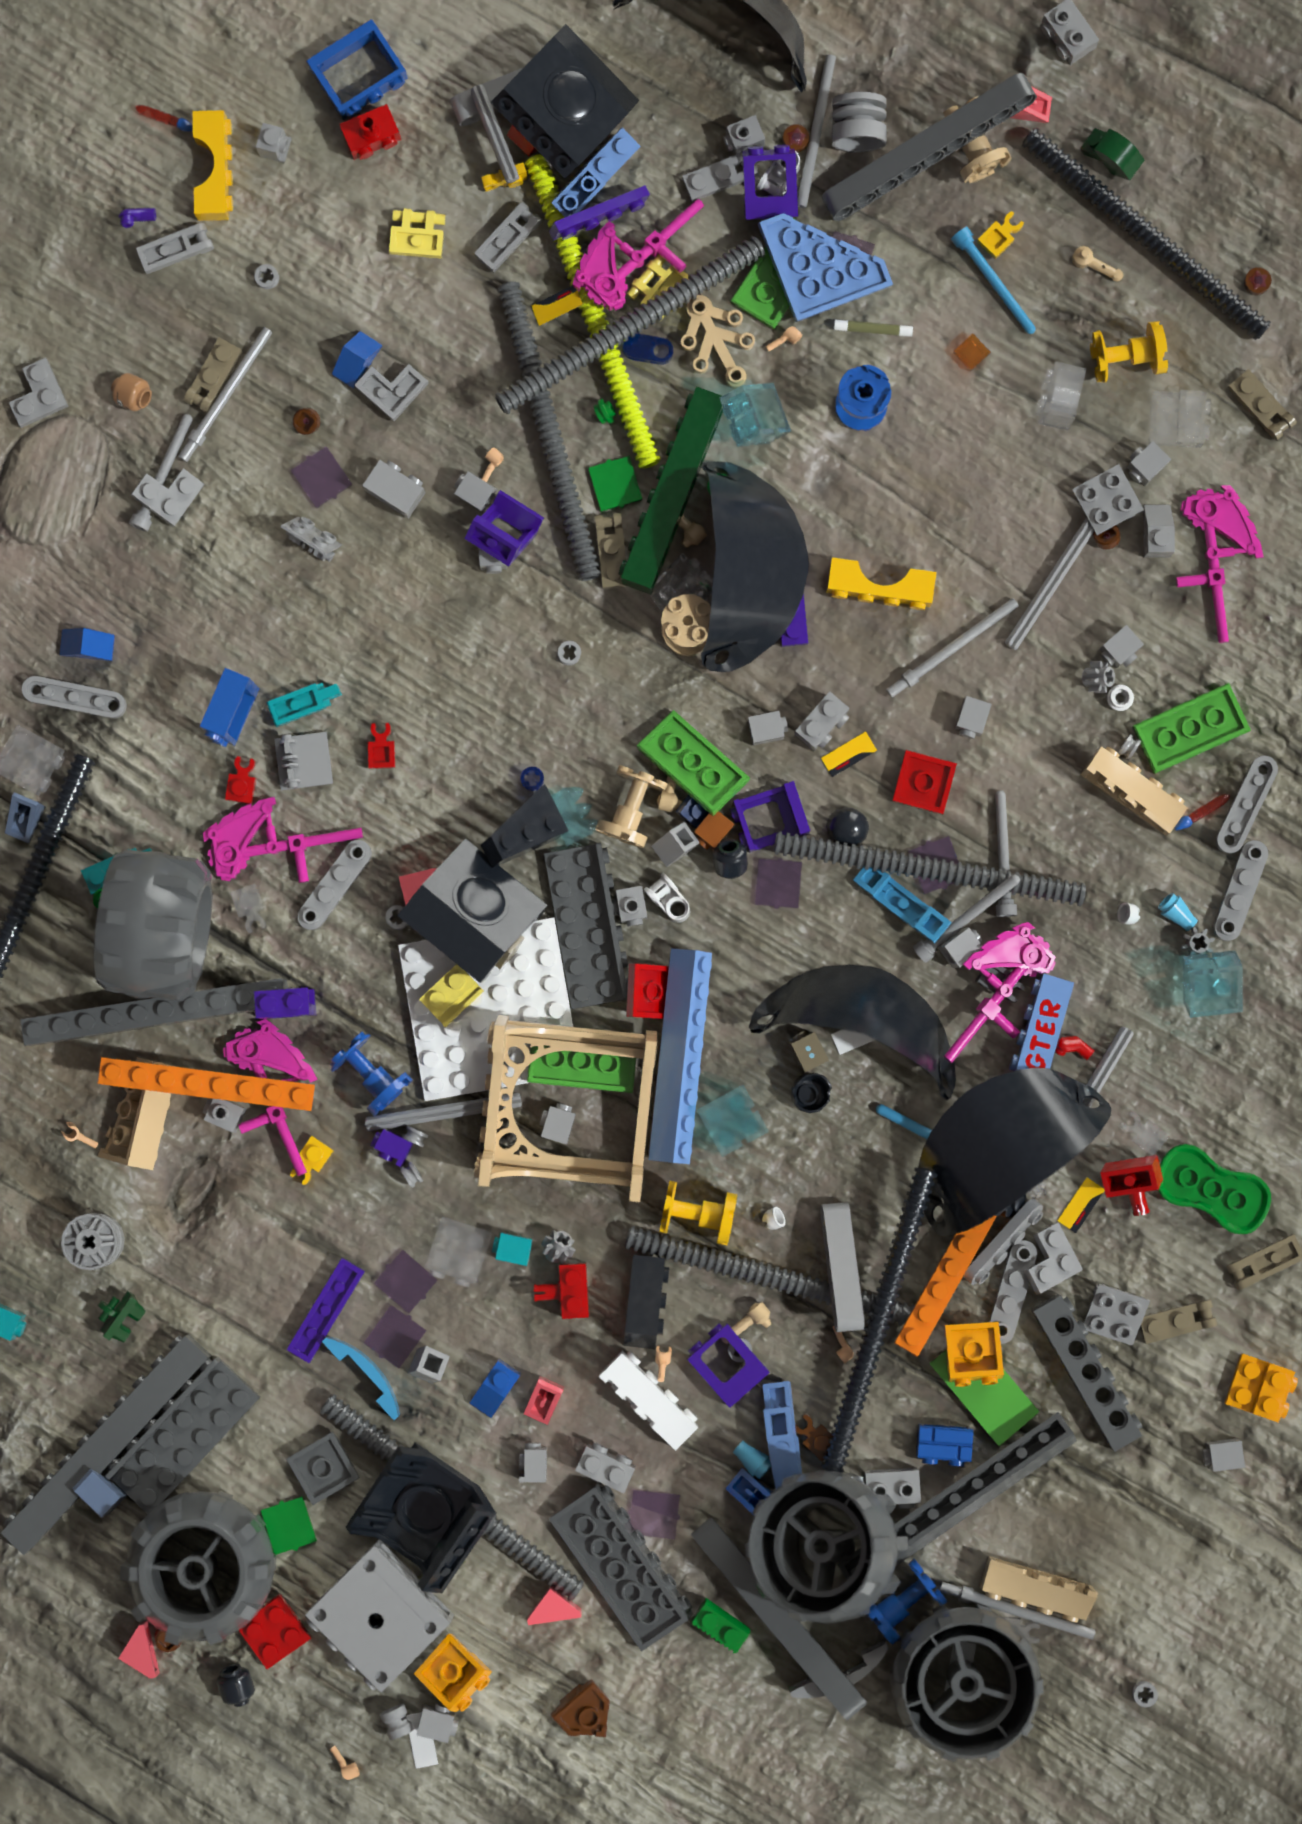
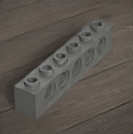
M1057 1294L1031 1309L1111 1450L1115 1452L1140 1438L1142 1434L1139 1429L1142 1428L1139 1419L1135 1413L1130 1415L1125 1407L1129 1404L1127 1398L1121 1390L1117 1392L1112 1382L1116 1380L1108 1367H1102L1098 1360L1102 1355L1094 1343L1090 1345L1085 1336L1089 1333L1082 1321L1076 1322L1072 1315L1075 1309L1069 1298L1065 1297L1063 1299L1061 1295ZM1060 1317H1065L1068 1320V1327L1063 1332H1058L1055 1328V1322ZM1077 1340L1081 1343L1082 1349L1079 1354L1071 1355L1068 1350L1069 1344ZM1087 1364H1093L1095 1367V1373L1091 1378H1084L1082 1375V1369ZM1101 1387H1105L1109 1393L1108 1398L1105 1401L1099 1402L1095 1397L1096 1391ZM1113 1411H1120L1122 1414V1420L1117 1425H1112L1109 1422V1416Z

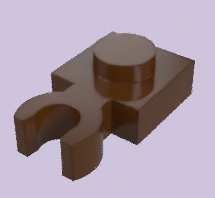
M804 1413L802 1417L807 1421V1426L801 1429L795 1424L796 1432L807 1436L803 1444L822 1462L824 1454L828 1453L826 1447L830 1446L829 1438H832L833 1435L821 1423L815 1429L811 1417Z

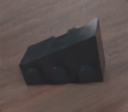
M544 784L480 846L491 867L494 868L559 839L569 830L549 790Z
M633 1255L624 1346L656 1349L657 1334L663 1335L664 1319L659 1318L660 1309H665L667 1293L662 1292V1284L668 1283L670 1268L664 1267L665 1258Z

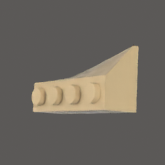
M1101 746L1080 775L1165 836L1170 834L1188 809L1184 805L1185 801L1175 793L1169 795L1162 790L1163 785L1156 779L1150 777L1148 780L1140 774L1142 770L1131 762L1126 764L1121 761L1119 753L1112 748L1106 747L1105 749Z
M138 1057L136 1059V1062L173 1066ZM125 1087L127 1092L126 1098L119 1102L117 1106L118 1118L114 1127L109 1126L106 1137L109 1138L105 1149H100L97 1157L127 1166L153 1170L158 1156L160 1139L164 1131L167 1110L170 1106L171 1093Z
M991 1556L987 1558L980 1584L981 1590L985 1591V1596L1000 1600L1001 1596L1010 1598L1011 1604L1026 1608L1027 1604L1037 1606L1036 1610L1044 1614L1052 1615L1053 1611L1062 1613L1063 1619L1072 1622H1078L1079 1619L1087 1620L1098 1595V1592L1091 1585Z

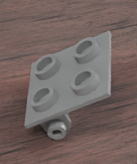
M1119 464L1072 489L1097 535L1125 520L1132 519L1136 514L1144 510Z
M297 517L281 525V528L286 530L285 534L289 536L288 539L299 546L302 544L301 547L303 549L309 545L308 552L312 553L315 549L313 555L322 561L327 560L330 562L335 555L332 551L342 546L341 543L336 541L337 538L327 531H320L314 527L315 524L308 518Z
M327 732L298 736L283 735L281 738L274 739L281 791L333 784Z
M1105 1284L1096 1285L1093 1291L1094 1298L1083 1323L1089 1332L1132 1346L1150 1300L1121 1291L1120 1289L1105 1286Z

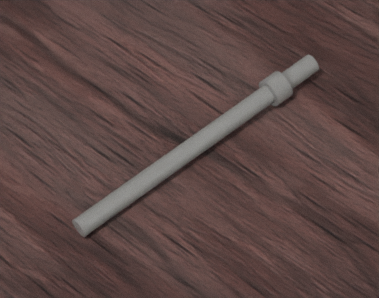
M263 327L197 429L191 431L188 436L189 441L178 456L181 460L188 462L198 446L201 447L205 441V434L272 335V332L266 327Z
M1014 598L1010 599L918 667L903 673L900 680L886 689L889 696L893 698L909 686L911 688L919 682L918 679L1016 609L1019 606Z
M941 1582L939 1591L941 1593L957 1597L958 1601L967 1604L973 1602L1091 1640L1094 1638L1095 1629L1020 1607L1003 1600L989 1598L984 1594L974 1592V1589L964 1585L958 1587L946 1582Z

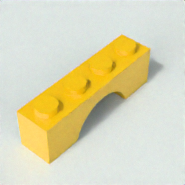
M224 110L193 111V138L197 145L209 150L214 157V168L210 177L203 184L194 188V214L198 221L229 220V212L233 211V197L229 196L228 186L233 185L232 170H228V160H232V146L228 144V135H232L231 119H227Z
M832 557L826 593H832V597L837 599H847V596L858 597V601L873 603L875 599L884 601V605L897 607L900 603L910 604L911 609L925 610L926 607H931L936 572L910 568L907 575L901 581L893 585L883 586L868 580L862 573L858 561Z

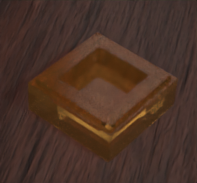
M971 334L953 351L970 371L991 353L974 334Z

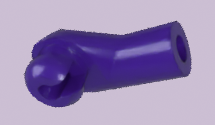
M124 209L119 214L120 225L124 228H130L134 225V222L156 221V209Z

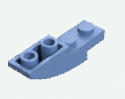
M623 127L620 128L575 174L553 199L551 204L564 217L580 212L641 146Z
M789 1381L763 1384L764 1420L776 1488L782 1485L783 1479L795 1474H802L791 1382Z

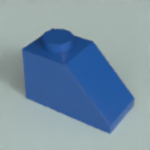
M499 1359L470 1401V1404L492 1418L521 1373Z

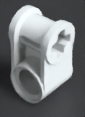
M796 152V173H798L800 157ZM774 160L759 181L757 189H764L773 196H780L786 193V168L781 165L783 160Z
M663 872L660 874L661 878L643 890L670 920L677 923L683 922L689 917V904L674 883ZM675 903H681L686 909L683 915L674 916L670 911L671 907Z

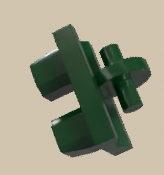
M129 1291L125 1293L121 1301L114 1296L109 1303L100 1301L98 1307L103 1311L98 1319L105 1322L100 1331L103 1333V1337L109 1341L111 1338H114L124 1343L130 1335L131 1329L122 1322L127 1315L138 1322L146 1310L137 1301L135 1295Z

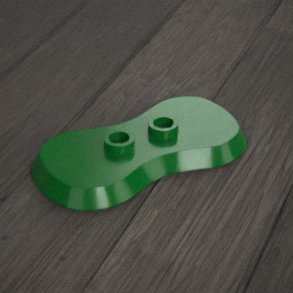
M1188 1144L1177 1145L1166 1153L1160 1163L1163 1181L1158 1189L1160 1195L1171 1204L1194 1207L1209 1213L1229 1232L1235 1234L1252 1233L1260 1227L1269 1212L1271 1192L1268 1185L1260 1177L1251 1173L1227 1170L1216 1164L1197 1146Z

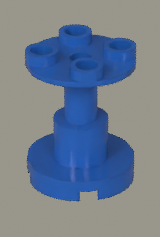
M862 365L848 370L843 375L839 383L835 404L837 416L847 427L854 430L869 431L877 426L885 417L891 398L889 379L881 369L872 365Z
M361 1032L351 1041L350 1049L347 1052L342 1049L332 1058L330 1063L332 1068L330 1071L334 1072L348 1061L365 1079L362 1085L375 1098L367 1107V1110L373 1116H376L379 1110L385 1109L403 1092L402 1088L408 1086L413 1080L406 1072L394 1080L382 1066L376 1069L359 1051L371 1037L370 1034L365 1035Z
M915 1559L911 1560L908 1564L919 1579L900 1595L896 1596L892 1593L878 1605L874 1603L870 1607V1614H868L892 1645L901 1640L894 1627L910 1615L907 1609L930 1592L941 1607L948 1602L938 1589L935 1592L933 1591L937 1586L927 1574L921 1576L924 1570Z

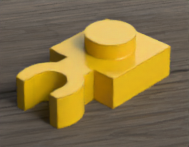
M524 163L515 165L519 179L512 183L505 181L501 170H498L499 173L481 177L485 192L494 190L499 186L515 188L522 185L523 181L528 180Z
M1013 211L1005 216L1002 226L995 221L977 240V243L995 260L1014 242V238L1010 234L1019 232L1023 227V221L1019 222L1016 226L1010 224L1009 220L1014 216Z
M314 1136L309 1138L299 1153L307 1171L305 1179L301 1183L303 1185L310 1181L311 1170L314 1169L320 1172L334 1152L332 1148ZM294 1168L290 1173L292 1178L296 1175Z

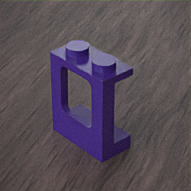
M776 145L774 150H763L761 146L749 147L748 151H742L746 220L772 218L783 213L791 217H798L795 149H790L789 145ZM757 161H785L786 193L784 195L759 197L755 194L754 164Z
M500 490L488 510L482 516L477 515L473 519L464 539L509 567L535 538L544 517ZM497 518H500L520 530L523 534L517 540L492 523Z
M794 781L763 793L733 801L734 807L730 808L734 823H740L742 832L738 833L739 839L745 848L748 847L749 853L775 845L776 834H778L777 832L758 839L751 838L743 812L772 801L778 804L785 825L784 830L781 831L783 835L790 833V836L798 834L799 837L810 833Z
M294 988L254 991L255 1014L258 1019L317 1016L315 989Z
M718 1323L708 1332L710 1336L708 1340L703 1344L699 1340L688 1350L691 1355L687 1357V1360L727 1406L731 1408L770 1372L732 1330L728 1323L723 1326ZM721 1337L726 1338L745 1360L744 1367L727 1382H721L701 1359L702 1353Z

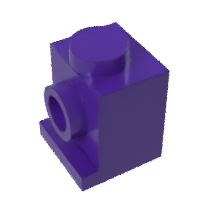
M383 1129L382 1133L376 1132L370 1146L379 1150V1157L390 1162L395 1158L398 1160L396 1165L402 1167L414 1143L387 1129Z

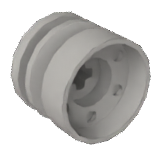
M850 92L837 95L832 99V109L834 110L832 112V119L838 122L832 126V146L834 148L848 152H867L886 146L887 126L881 122L886 119L887 115L884 110L886 109V98L883 95L871 92Z
M90 1213L78 1216L68 1223L62 1233L61 1246L64 1256L72 1265L79 1269L94 1270L109 1266L119 1258L124 1249L125 1237L123 1229L116 1219L103 1213ZM94 1236L93 1242L96 1246L87 1247L88 1240L86 1237Z

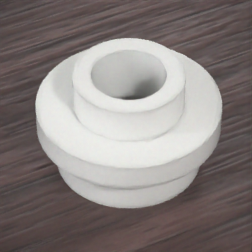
M1116 685L1107 694L1109 706L1116 711L1127 710L1134 700L1133 692L1125 685ZM1117 694L1124 696L1123 703L1116 701L1115 696Z

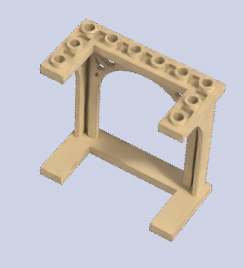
M498 1015L496 1022H491L488 1031L487 1044H491L492 1048H489L487 1063L492 1064L491 1074H486L485 1090H490L489 1101L484 1100L482 1116H487L486 1127L481 1126L480 1142L484 1143L483 1153H478L477 1161L475 1162L474 1178H479L478 1186L489 1187L491 1179L497 1177L530 1176L630 1187L629 1201L640 1202L657 1031L646 1030V1034L511 1021L508 1020L509 1016ZM525 1043L531 1044L530 1047L538 1046L537 1052L531 1054ZM510 1047H518L523 1051L525 1060L522 1063H515L510 1059L508 1055ZM556 1051H575L643 1058L633 1162L556 1155L545 1152L530 1143L519 1130L512 1109L513 1090L524 1069L537 1058ZM504 1061L507 1065L514 1068L513 1076H506L505 1073H508V1068L504 1065ZM502 1082L507 1086V1088H502ZM508 1094L509 1100L504 1101L502 1095ZM500 1105L505 1106V1108L499 1111ZM507 1118L509 1126L497 1132V1129L503 1124V1121L500 1120ZM506 1133H514L517 1137L515 1144L510 1148H502L499 1145L500 1138ZM520 1145L526 1146L527 1153L520 1151V1154H514Z

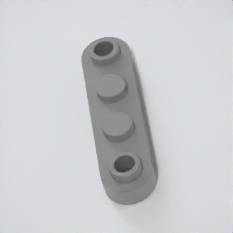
M39 676L27 678L22 685L23 696L28 701L36 704L110 719L121 717L127 709L125 698L114 691ZM36 686L41 687V692L38 695L33 694V688ZM113 701L118 703L116 710H110L109 708L110 703Z
M1260 756L1251 763L1216 836V845L1223 853L1231 854L1242 847L1277 775L1278 766L1273 758ZM1263 765L1267 768L1265 775L1260 774L1259 766ZM1226 836L1232 837V845L1225 843L1224 839Z
M362 840L351 841L300 908L298 921L303 928L307 930L319 929L364 870L372 857V850L366 842ZM356 848H360L363 851L362 856L359 858L353 855V851ZM314 912L315 919L307 921V913Z
M1249 841L1240 850L1213 925L1214 934L1222 941L1236 939L1242 930L1268 858V849L1260 841ZM1252 849H1257L1259 851L1258 858H1253L1251 856ZM1225 923H1230L1233 928L1231 932H1226L1224 930Z
M1034 1198L1029 1200L968 1267L964 1274V1279L971 1285L977 1283L980 1285L985 1282L990 1275V1269L995 1264H1000L1006 1258L1007 1250L1013 1244L1017 1245L1024 1238L1025 1230L1031 1224L1035 1225L1042 1218L1043 1212L1041 1211L1043 1205Z
M1021 1240L1017 1245L1013 1244L1010 1248L989 1322H999V1326L1003 1325L1006 1327V1333L1000 1335L1001 1344L1009 1342L1014 1336L1029 1285V1280L1024 1271L1034 1266L1037 1258L1036 1247L1027 1240ZM1025 1248L1028 1250L1029 1255L1027 1258L1022 1259L1019 1256V1252Z

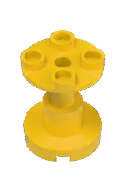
M1160 321L1148 322L1146 336L1130 338L1128 344L1106 348L1101 331L1096 330V332H1092L1093 343H1090V355L1092 359L1096 358L1097 367L1094 368L1096 382H1107L1108 363L1131 360L1132 365L1150 362L1151 369L1155 375L1167 373L1168 360H1163L1165 352H1168L1163 326L1162 324L1159 325Z
M669 1180L659 1232L667 1234L670 1217L675 1216L699 1221L698 1227L718 1230L717 1244L727 1245L738 1194L727 1192L724 1204L704 1200L703 1205L674 1200L677 1182Z

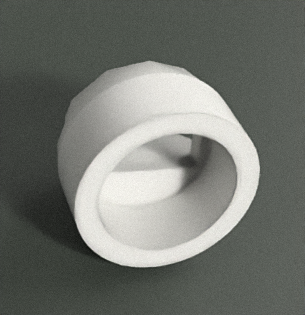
M1122 903L1118 909L1119 922L1128 925L1135 924L1140 919L1138 915L1140 909L1134 904Z
M774 1207L764 1213L762 1221L767 1223L766 1228L776 1230L785 1226V1217L780 1208Z

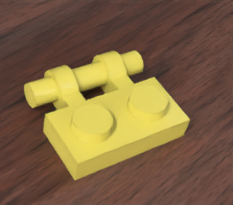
M406 208L403 211L393 210V221H402V227L391 226L389 253L393 255L442 259L444 231L434 230L435 224L445 225L446 215L436 214L435 211L427 210V213L412 212V209ZM411 223H426L425 229L411 228Z
M658 254L654 260H650L646 264V270L642 275L633 280L631 283L632 287L626 295L630 299L635 300L639 293L643 294L645 298L641 301L640 305L642 303L647 304V300H654L655 295L660 296L662 291L667 292L668 287H675L674 284L676 282L681 283L683 278L688 279V274L684 271L679 273L672 265L667 270H664L661 266L666 260ZM655 275L660 279L651 289L647 284Z

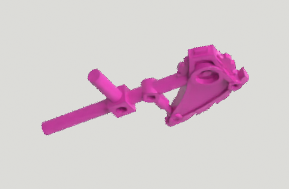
M696 199L660 233L655 230L644 240V247L636 251L628 243H623L615 235V225L608 221L600 229L597 240L594 238L589 244L588 254L584 253L580 261V270L577 269L573 286L578 292H580V287H585L586 291H588V298L594 300V304L598 306L602 304L611 311L622 308L626 302L625 291H627L628 286L625 284V277L635 268L642 267L644 260L651 254L654 257L659 254L681 273L687 265L666 247V240L704 207V204L701 200ZM615 242L620 246V250L630 258L618 270L616 269Z
M1231 485L1220 487L1224 491L1223 494L1219 492L1214 493L1213 489H1206V491L1201 489L1196 492V495L1186 497L1185 501H1182L1180 509L1183 511V516L1191 520L1195 528L1200 527L1205 532L1207 548L1205 557L1209 563V570L1206 574L1176 577V586L1178 588L1207 584L1208 588L1212 587L1219 643H1227L1229 638L1222 586L1226 584L1224 568L1220 569L1218 558L1230 557L1239 553L1254 555L1255 559L1264 557L1261 542L1255 536V534L1257 535L1255 525L1248 518L1250 515L1247 508L1238 501L1240 498ZM1215 530L1233 541L1240 548L1218 549Z
M275 797L259 800L253 806L252 804L243 806L235 815L232 812L224 816L218 825L216 822L203 832L204 842L206 843L209 839H212L213 842L210 844L211 849L208 850L209 864L211 867H215L214 871L223 881L236 879L240 870L247 867L246 862L252 856L275 855L279 852L290 850L291 853H294L298 882H309L304 851H307V847L363 838L361 827L305 837L304 834L288 836V840L277 842L275 826H272L271 820L272 806L276 805ZM266 820L267 827L265 828L268 843L249 846L258 829Z
M1029 922L1012 927L1014 931H1003L995 936L997 939L987 941L980 947L982 950L974 952L962 964L968 970L971 968L979 970L985 975L986 980L995 988V993L991 998H984L975 1009L979 1013L943 1056L948 1062L952 1063L986 1020H993L1012 1039L1018 1036L1020 1031L1000 1013L1002 1008L999 1004L1005 997H1009L1012 994V988L1023 975L1027 976L1029 974V977H1036L1037 974L1049 973L1050 970L1053 971L1056 963L1054 961L1056 957L1052 954V951H1049V943L1047 941L1044 942V938L1037 935L1035 937L1033 934H1030V930L1035 929V927ZM994 967H1015L1004 982H1001L993 973H989L986 970Z
M266 1019L256 1022L262 1026L260 1030L255 1029L251 1031L250 1028H247L243 1032L239 1031L235 1034V1038L227 1042L226 1047L223 1048L224 1057H227L228 1062H233L235 1065L238 1064L239 1068L243 1070L248 1068L249 1071L254 1072L255 1077L267 1078L263 1066L293 1076L287 1080L286 1078L282 1079L284 1081L296 1082L309 1079L310 1083L318 1080L311 1066L302 1060L305 1057L301 1051L291 1046L290 1044H293V1042L285 1034L276 1032L279 1029ZM268 1106L266 1113L238 1124L242 1134L269 1122L276 1124L296 1175L301 1176L307 1173L285 1121L287 1116L283 1107Z

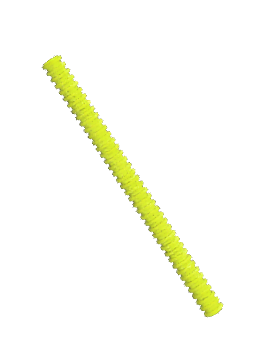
M541 154L527 159L525 166L529 168L528 174L532 175L530 178L531 182L535 183L533 185L534 190H537L536 195L540 198L539 203L543 205L542 211L546 213L544 215L545 219L549 220L547 225L551 228L555 221L565 217L551 204L553 199L559 194L557 192L559 188L558 185L554 184L556 182L555 178L551 177L553 172L549 169V162H546V159ZM573 236L566 240H563L561 237L554 240V242L557 243V250H560L559 256L563 258L561 261L563 265H566L564 270L569 273L567 278L571 280L570 286H572L577 269L580 270V261L584 254L580 252L581 246L577 244V237ZM580 287L579 295L583 305L579 306V309L583 310L581 315L586 318L584 323L588 325L587 331L591 333L590 338H592V334H599L600 329H606L609 320H605L607 315L605 312H602L604 310L603 305L598 306L594 304V300L588 298L586 288ZM615 345L612 351L608 349L607 354H600L598 360L600 363H603L601 368L606 371L604 376L608 378L607 384L611 385L610 392L614 393L612 397L613 400L617 401L615 405L616 408L620 409L618 413L622 415L621 421L626 424L624 429L628 430L627 437L631 438L630 445L634 446L632 449L633 453L637 454L635 458L640 462L638 466L642 469L649 468L658 464L661 459L660 456L656 455L658 451L653 447L655 443L651 441L652 435L648 433L649 427L645 426L646 419L642 418L644 413L639 410L641 405L636 402L638 397L634 395L635 389L631 388L632 382L628 380L629 374L625 373L626 366L622 365L624 360L619 357L621 352L616 349L618 346Z

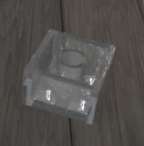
M1056 361L1052 369L1047 368L1041 385V390H1044L1045 394H1041L1035 411V415L1039 416L1038 424L1069 430L1075 420L1086 368Z

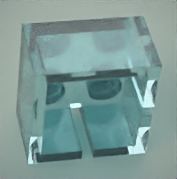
M774 383L742 385L720 397L723 413L727 420L732 422L729 426L737 447L769 444L791 432Z
M1236 951L1212 953V958H1208L1207 954L1183 956V978L1185 981L1183 982V1003L1190 1018L1243 1012V965Z
M744 1085L696 1110L721 1157L742 1147L741 1140L744 1138L749 1143L769 1132L758 1110L753 1113L751 1112L750 1108L755 1105Z

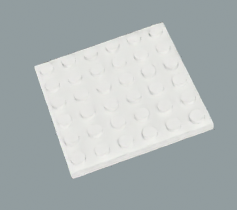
M555 918L533 922L522 934L525 939L515 955L501 969L495 966L484 982L479 983L472 977L484 992L447 1027H444L419 999L450 971L456 963L428 940L398 945L425 1101L487 1091L485 1090L486 1074H491L492 1064L487 1063L489 1048H492L491 1044H487L488 1031L491 1022H496L498 1015L509 1016L508 1020L573 1027ZM525 1043V1045L528 1047L530 1051L531 1044ZM509 1048L508 1055L513 1062L522 1063L525 1060L524 1053L520 1048ZM504 1061V1065L508 1068V1073H505L506 1076H513L514 1068L507 1065ZM529 1065L521 1073L515 1085L529 1083L527 1082ZM502 1082V1088L507 1087V1086Z

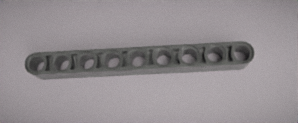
M1023 73L1015 74L831 187L823 194L822 200L835 221L844 220L1027 108L1036 100L1037 95Z
M712 1517L691 1534L714 1564L847 1721L868 1703L802 1623L790 1618L788 1612L778 1607L772 1600L762 1597L756 1588L758 1582L752 1571L751 1563Z

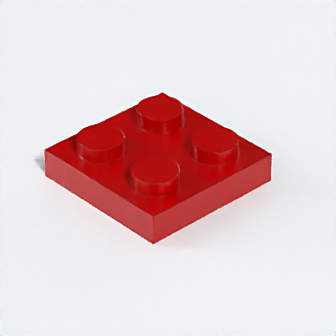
M906 750L892 802L943 815L957 763Z
M629 964L626 1017L664 1019L669 966Z
M281 1593L263 1605L258 1614L243 1628L239 1629L241 1635L267 1670L311 1639L310 1633Z

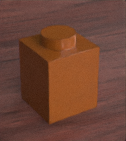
M719 811L714 816L709 813L694 831V835L697 836V840L700 842L699 845L702 848L708 850L710 847L714 850L735 824Z

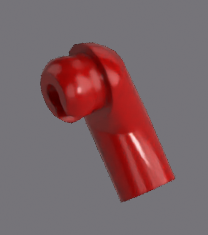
M1077 1036L1061 1037L1058 1039L1055 1053L1059 1056H1064L1066 1052H1077L1086 1061L1095 1051Z

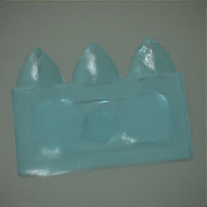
M579 787L565 788L551 795L569 830L562 835L567 847L593 834L598 823L596 819L583 820L590 812L592 805L588 803L575 804L584 791L583 788Z

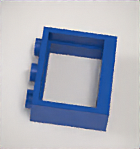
M373 19L307 60L309 70L342 120L347 117H355L361 112L362 107L369 103H377L383 98L384 93L391 89H399L405 84V80L408 79L405 68ZM374 40L394 72L343 104L323 72Z
M227 668L224 669L200 724V727L205 731L204 735L212 740V742L223 747H227L228 743L233 746L236 745L260 689L249 677Z

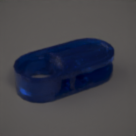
M635 333L633 338L628 337V341L623 342V352L628 359L633 361L665 365L672 360L673 345L666 338ZM665 345L669 350L668 355L664 358L657 357L654 354L655 347Z

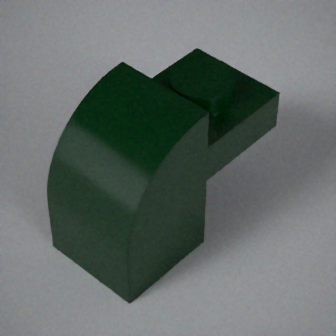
M1094 128L1080 148L1084 155L1102 161L1112 175L1129 181L1145 161L1138 149L1127 138L1112 129L1104 132Z

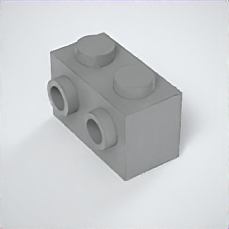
M1065 0L1043 16L1041 22L1042 32L1048 39L1054 41L1057 46L1056 51L1062 60H1067L1070 65L1096 49L1099 38L1072 0Z
M379 460L362 485L364 490L409 519L425 495V490L422 487L423 482L413 475L406 477L401 474V468L388 460L387 463Z
M829 691L797 728L794 735L812 751H815L818 747L823 749L832 739V736L829 735L835 727L840 729L849 719V716L846 714L850 708Z
M594 1442L593 1445L587 1443L575 1471L624 1493L635 1470V1465L631 1464L633 1460L619 1453L617 1457L607 1453L608 1448Z
M918 1468L864 1470L865 1484L877 1495H889L895 1504H899V1508H914L915 1503H921Z

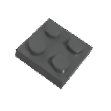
M334 1431L286 1458L312 1505L360 1478Z

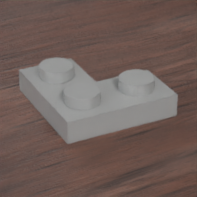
M47 358L22 368L33 392L9 402L21 428L69 407Z
M408 364L392 383L371 366L354 386L392 421H395L429 382Z
M183 468L167 489L146 473L130 496L174 527L202 489L204 483Z
M1059 1222L1033 1235L1045 1258L1024 1271L1036 1295L1043 1293L1083 1270Z

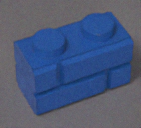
M918 1424L916 1457L922 1458V1463L938 1464V1460H949L948 1465L964 1466L965 1462H971L972 1428Z

